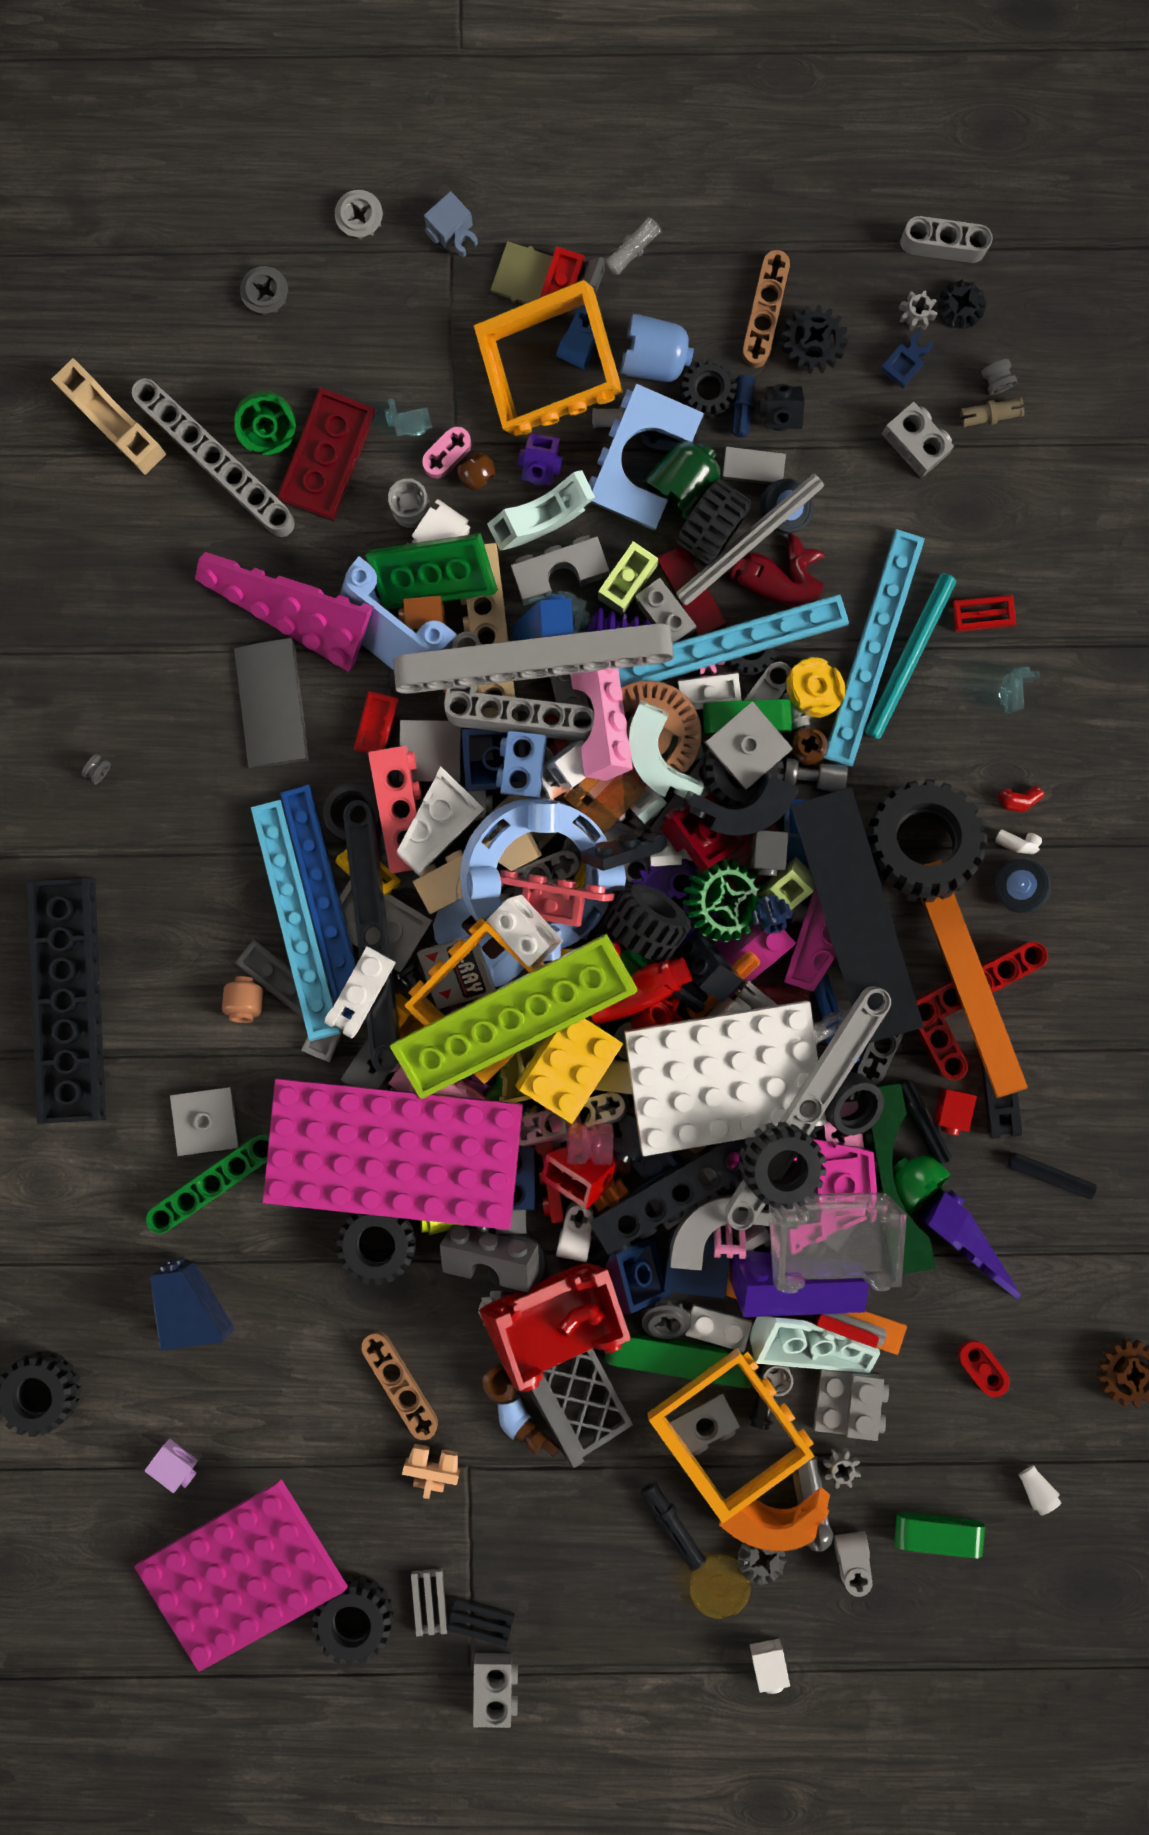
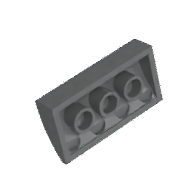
M292 638L235 648L248 768L309 761L295 642Z

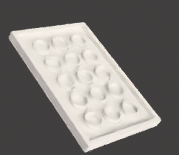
M806 1000L623 1031L641 1154L648 1156L746 1139L748 1137L752 1138L756 1136L753 1131L757 1128H760L762 1131L766 1130L765 1124L772 1122L777 1126L818 1062L810 1002ZM806 1100L800 1105V1114L803 1116H809L815 1110V1103L812 1100ZM823 1113L816 1126L827 1125L825 1113Z

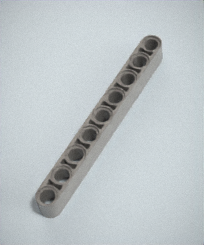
M650 624L404 654L395 657L393 663L396 691L407 694L659 664L672 660L674 653L670 626L667 624Z

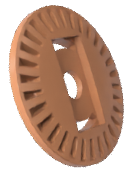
M637 681L621 687L625 713L632 708L636 710L640 700L669 712L658 738L659 751L662 755L669 748L672 736H678L676 747L664 761L675 770L685 773L698 755L702 737L700 719L691 701L675 687L659 681ZM634 714L631 715L630 718L627 720L628 739L629 730ZM632 763L633 769L623 773V782L645 788L647 784L641 779Z

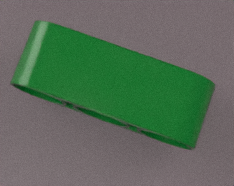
M745 700L703 703L704 735H714L752 701L779 733L791 732V700Z
M898 1512L894 1546L913 1552L981 1558L983 1556L986 1525L973 1519Z

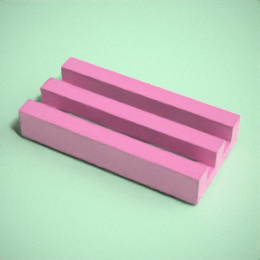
M725 1224L726 1245H721L720 1227L714 1230V1258H720L721 1254H726L727 1258H733V1254H739V1259H745V1230H737L738 1245H733L732 1226L730 1224Z

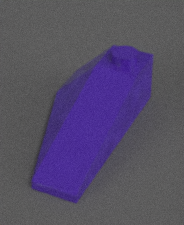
M939 1189L916 1217L1018 1300L1021 1296L1019 1290L970 1212L962 1206L965 1200L951 1189L948 1193Z

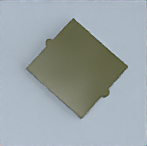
M507 241L490 291L511 299L512 303L518 301L527 304L539 299L553 256L535 251L532 246L526 248Z

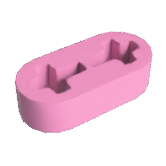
M462 427L449 429L424 454L422 463L424 471L428 476L435 479L443 478L468 454L471 449V440L467 430ZM463 437L464 446L462 448L455 446L449 452L448 450L453 445L451 438L459 439ZM445 454L446 456L441 461L443 467L441 469L438 467L431 469L430 459L439 460Z

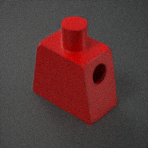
M578 1142L546 1154L541 1180L587 1209L609 1189L616 1166L615 1157L612 1156L613 1152L605 1148L599 1151L586 1142Z

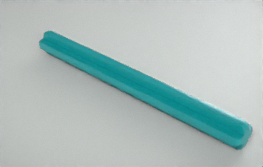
M945 573L939 576L865 728V733L874 739L881 738L956 584V579L953 576Z

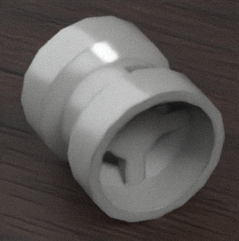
M763 1364L761 1367L760 1379L763 1380L767 1377L777 1392L774 1396H784L789 1393L793 1386V1376L788 1366Z

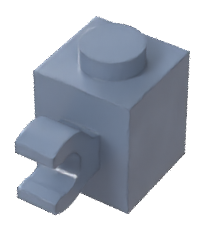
M451 191L424 214L425 232L434 243L440 242L446 249L455 243V249L462 257L466 256V250L461 246L464 241H470L475 247L478 245L476 235L468 230L473 226L471 212Z

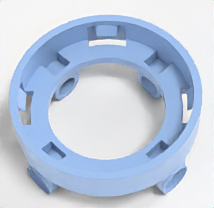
M521 799L496 809L474 830L462 856L460 883L462 895L470 914L476 922L481 917L487 921L488 917H484L488 913L492 915L502 905L498 898L501 892V880L499 871L496 868L505 849L518 837L532 831L538 833L559 832L572 840L582 854V850L595 847V844L598 842H607L600 828L579 810L552 799ZM504 819L509 825L495 836L487 848L481 841L484 837L488 838L498 827L497 822ZM576 819V823H577L584 831H582L579 827H577L576 825H574L572 822ZM585 832H586V833L589 832V834L591 835V837H592V839H593V842H592V841L590 840V838L585 834ZM585 864L586 881L584 889H586L587 884L604 886L606 887L605 892L613 893V891H620L625 887L626 876L623 865L602 871ZM585 898L581 926L576 927L549 922L548 924L560 936L563 942L544 961H551L561 957L562 948L572 945L587 935L600 921L610 901Z

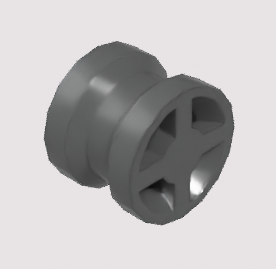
M1009 359L997 361L981 371L983 379L988 381L989 386L987 390L989 395L1002 393L1018 383L1016 376L1011 374L1010 368L1012 365Z

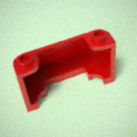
M590 1263L568 1268L534 1283L529 1293L516 1291L483 1306L479 1310L483 1323L513 1387L522 1392L537 1388L539 1381L543 1379L542 1372L593 1348L604 1350L605 1353L615 1352L622 1348L623 1343L631 1340L608 1269ZM594 1303L604 1313V1318L600 1323L591 1325L588 1320L583 1321L569 1337L564 1336L557 1329L561 1321L575 1307Z

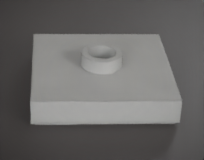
M753 701L705 742L706 746L744 790L750 787L793 749Z
M232 1087L170 1095L178 1156L240 1147Z

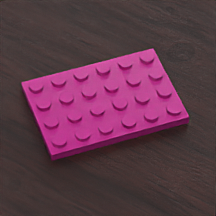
M282 1479L142 1559L134 1566L198 1672L338 1596L348 1587Z

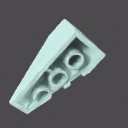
M757 1317L749 1333L754 1359L757 1364L870 1374L880 1355L878 1348H873L833 1333L810 1322L790 1317Z

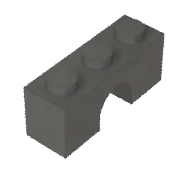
M452 1225L440 1244L442 1270L444 1273L471 1279L479 1264H485L496 1271L500 1286L529 1293L540 1272L538 1244Z

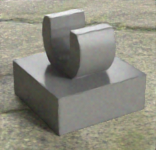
M752 1225L745 1230L746 1251L755 1252L754 1248L761 1244H764L766 1248L770 1246L769 1239H771V1236L765 1226ZM732 1227V1233L738 1241V1231Z

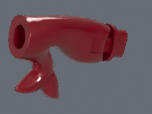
M790 533L788 534V555L790 559L789 570L793 582L771 559L755 552H748L746 556L741 558L726 573L731 575L729 579L736 580L750 591L776 603L795 608L818 601L824 583L808 573L807 566L824 558L825 554L813 548L804 549L800 539Z

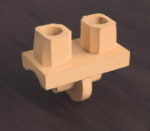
M414 1444L409 1458H406L402 1475L415 1477L413 1487L424 1489L423 1498L429 1499L431 1490L443 1493L445 1483L457 1485L460 1468H458V1452L442 1450L438 1464L427 1461L430 1447Z

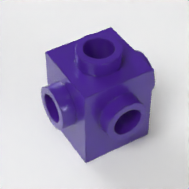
M534 433L529 434L525 449H520L518 467L523 468L521 480L529 481L534 485H551L554 474H560L563 457L557 456L560 438Z

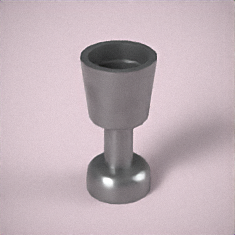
M787 758L783 781L791 785L796 783V779L816 782V787L819 789L836 792L846 787L848 765L820 764L818 770L798 767L797 760Z

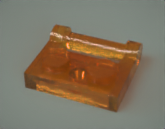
M628 772L616 776L588 807L581 800L600 781L598 779L586 777L573 792L569 790L564 795V798L575 809L588 816L605 834L646 791Z

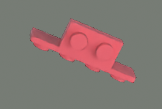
M500 870L501 884L523 887L522 895L548 922L578 927L582 924L585 898L598 901L614 900L615 894L605 892L606 887L587 884L586 889L576 887V882L571 880L558 879L557 884L547 882L546 876L529 874V878L526 879L518 877L519 872Z

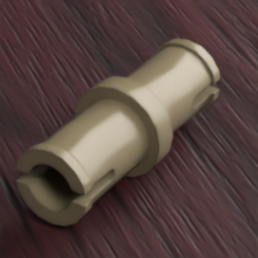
M1018 397L1000 402L989 400L984 405L961 408L960 417L973 416L961 420V425L963 428L983 423L995 425L999 420L1024 417V408L1011 409L1023 405V399Z

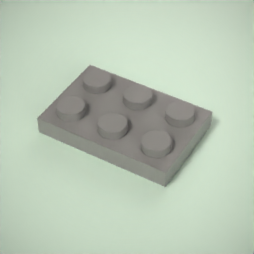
M350 879L340 895V900L351 943L358 947ZM388 894L387 896L384 895L391 960L396 962L393 968L398 972H402L433 921ZM376 927L370 928L366 932L365 939L367 943L373 945L379 941L380 931Z

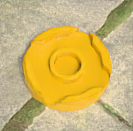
M810 657L801 660L790 670L786 680L787 693L792 704L800 712L810 717L821 718L830 715L840 706L845 696V683L840 672L835 667L832 668L828 665V661L822 658Z

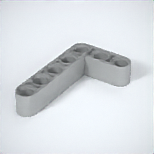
M462 632L455 637L452 648L481 644L479 638L474 633ZM478 685L446 689L444 701L446 716L452 725L458 727L506 733L508 731L546 735L548 738L586 741L594 723V711L582 705L477 693ZM456 704L467 706L466 711L461 714H455L451 709ZM492 707L498 711L492 718L482 715L486 708ZM518 711L526 712L529 715L524 721L519 722L513 719V715ZM548 715H555L560 720L555 725H548L543 719ZM583 718L590 722V726L585 729H579L574 725V722Z

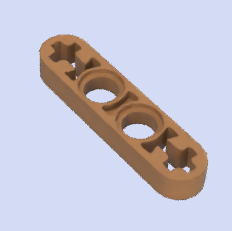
M780 250L770 251L765 256L759 276L742 350L743 362L751 368L762 367L767 362L790 268L789 257ZM774 260L779 261V266L781 267L778 269L776 280L770 279L771 265ZM765 288H772L777 293V299L767 302L761 297V291ZM758 317H766L770 320L771 327L768 330L760 331L755 327L754 321ZM756 338L762 339L759 349L761 354H759L758 359L752 358V352H750L754 349Z
M381 1331L370 1332L362 1342L361 1350L411 1434L419 1440L430 1439L435 1435L438 1427L436 1414L389 1337ZM371 1339H374L375 1342L382 1341L383 1345L380 1348L382 1354L385 1357L390 1353L392 1357L386 1358L378 1365L376 1361H379L381 1357L376 1350H369ZM389 1364L398 1366L400 1377L396 1380L387 1379L383 1373L384 1367ZM405 1390H410L416 1395V1403L412 1406H404L399 1400V1395ZM421 1405L424 1408L419 1412L421 1418L424 1421H431L429 1431L427 1432L424 1428L417 1429L419 1419L416 1414L411 1418L408 1415L415 1412Z

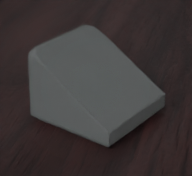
M598 257L584 262L578 282L585 280L594 288L595 295L605 272L604 258Z

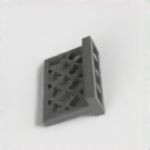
M593 1349L587 1351V1354L582 1353L574 1357L569 1372L555 1369L556 1366L545 1370L544 1372H548L546 1378L543 1375V1379L539 1381V1386L529 1391L557 1445L561 1447L560 1450L564 1458L573 1468L585 1462L583 1460L584 1456L633 1425ZM580 1358L589 1359L593 1364L589 1377L575 1374ZM554 1374L568 1377L563 1394L554 1392L550 1388ZM596 1374H598L601 1380L595 1379ZM574 1379L587 1382L583 1398L569 1395ZM593 1384L605 1387L606 1393L603 1403L589 1400ZM556 1397L561 1398L560 1404L558 1403ZM610 1399L612 1400L614 1406L609 1405ZM568 1400L581 1403L577 1420L568 1418L564 1414ZM587 1405L601 1408L597 1424L583 1421ZM607 1410L618 1412L622 1419L621 1422L612 1428L603 1426ZM570 1424H575L574 1431ZM581 1427L595 1429L592 1441L582 1446L578 1440Z

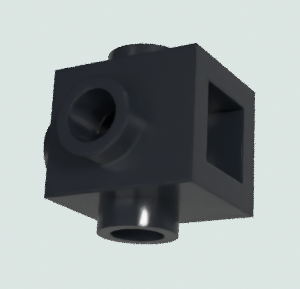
M787 384L766 386L765 398H760L759 417H764L766 429H773L775 431L802 429L805 405L802 386H790Z

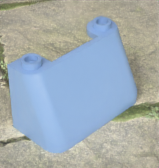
M358 556L345 575L340 595L349 598V603L362 606L363 603L374 606L364 634L362 646L393 670V659L399 655L452 649L453 641L457 635L445 624L432 620L426 622L415 633L383 608L375 593V586L377 584L376 572L371 565Z

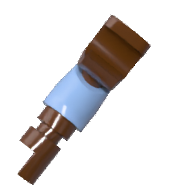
M499 1362L484 1375L482 1382L485 1393L489 1398L497 1401L501 1428L512 1440L516 1438L520 1443L525 1441L527 1443L526 1448L534 1455L543 1448L554 1458L561 1447L542 1430L538 1432L535 1430L536 1425L530 1421L531 1416L526 1412L520 1395L515 1394L518 1390L513 1387L512 1382L508 1383L504 1379L502 1373L504 1367Z

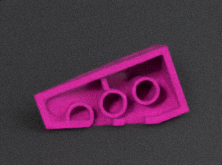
M749 924L751 932L748 934L741 933L740 939L733 940L731 938L729 942H721L718 939L714 945L721 950L731 965L747 951L753 952L760 960V965L744 979L752 981L796 944L785 930L775 934H767L764 929L759 930L758 926ZM736 989L728 996L729 998L735 995ZM711 1009L704 1017H707L713 1009Z

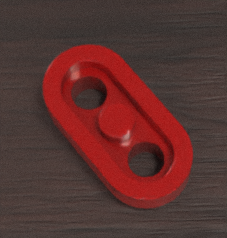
M975 1339L965 1341L958 1350V1359L980 1390L987 1396L1000 1397L1004 1395L1010 1385L1007 1372L988 1347L981 1341ZM977 1350L978 1356L973 1360L969 1359V1352ZM996 1375V1381L993 1384H988V1376Z

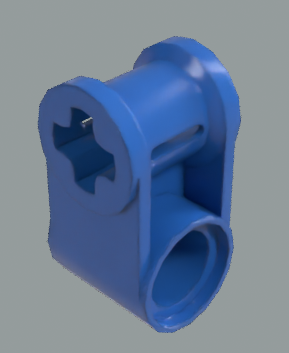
M582 306L575 313L568 331L563 336L556 357L584 370L592 356L596 343L591 325L589 324L587 328L583 327V321L588 322L589 318L586 307Z

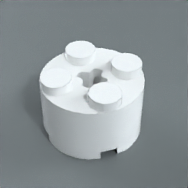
M437 499L435 501L437 510L432 507L428 510L412 535L414 538L412 543L468 535L471 528L467 525L469 520Z

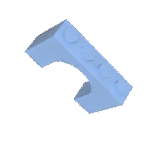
M636 384L633 391L627 389L620 407L626 409L622 420L617 418L614 420L609 436L614 438L610 449L603 447L597 464L602 466L598 478L592 476L589 481L595 499L590 503L655 530L668 500L641 489L629 481L621 463L623 447L631 437L644 431H656L680 442H692L704 413Z

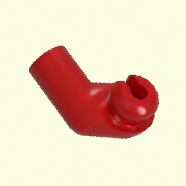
M1034 785L1024 794L1012 793L1010 789H1004L998 794V801L1004 809L1022 813L1045 797V794L1037 785Z
M594 1303L575 1307L561 1321L557 1329L564 1336L569 1337L583 1321L588 1320L591 1325L600 1323L604 1318V1313Z

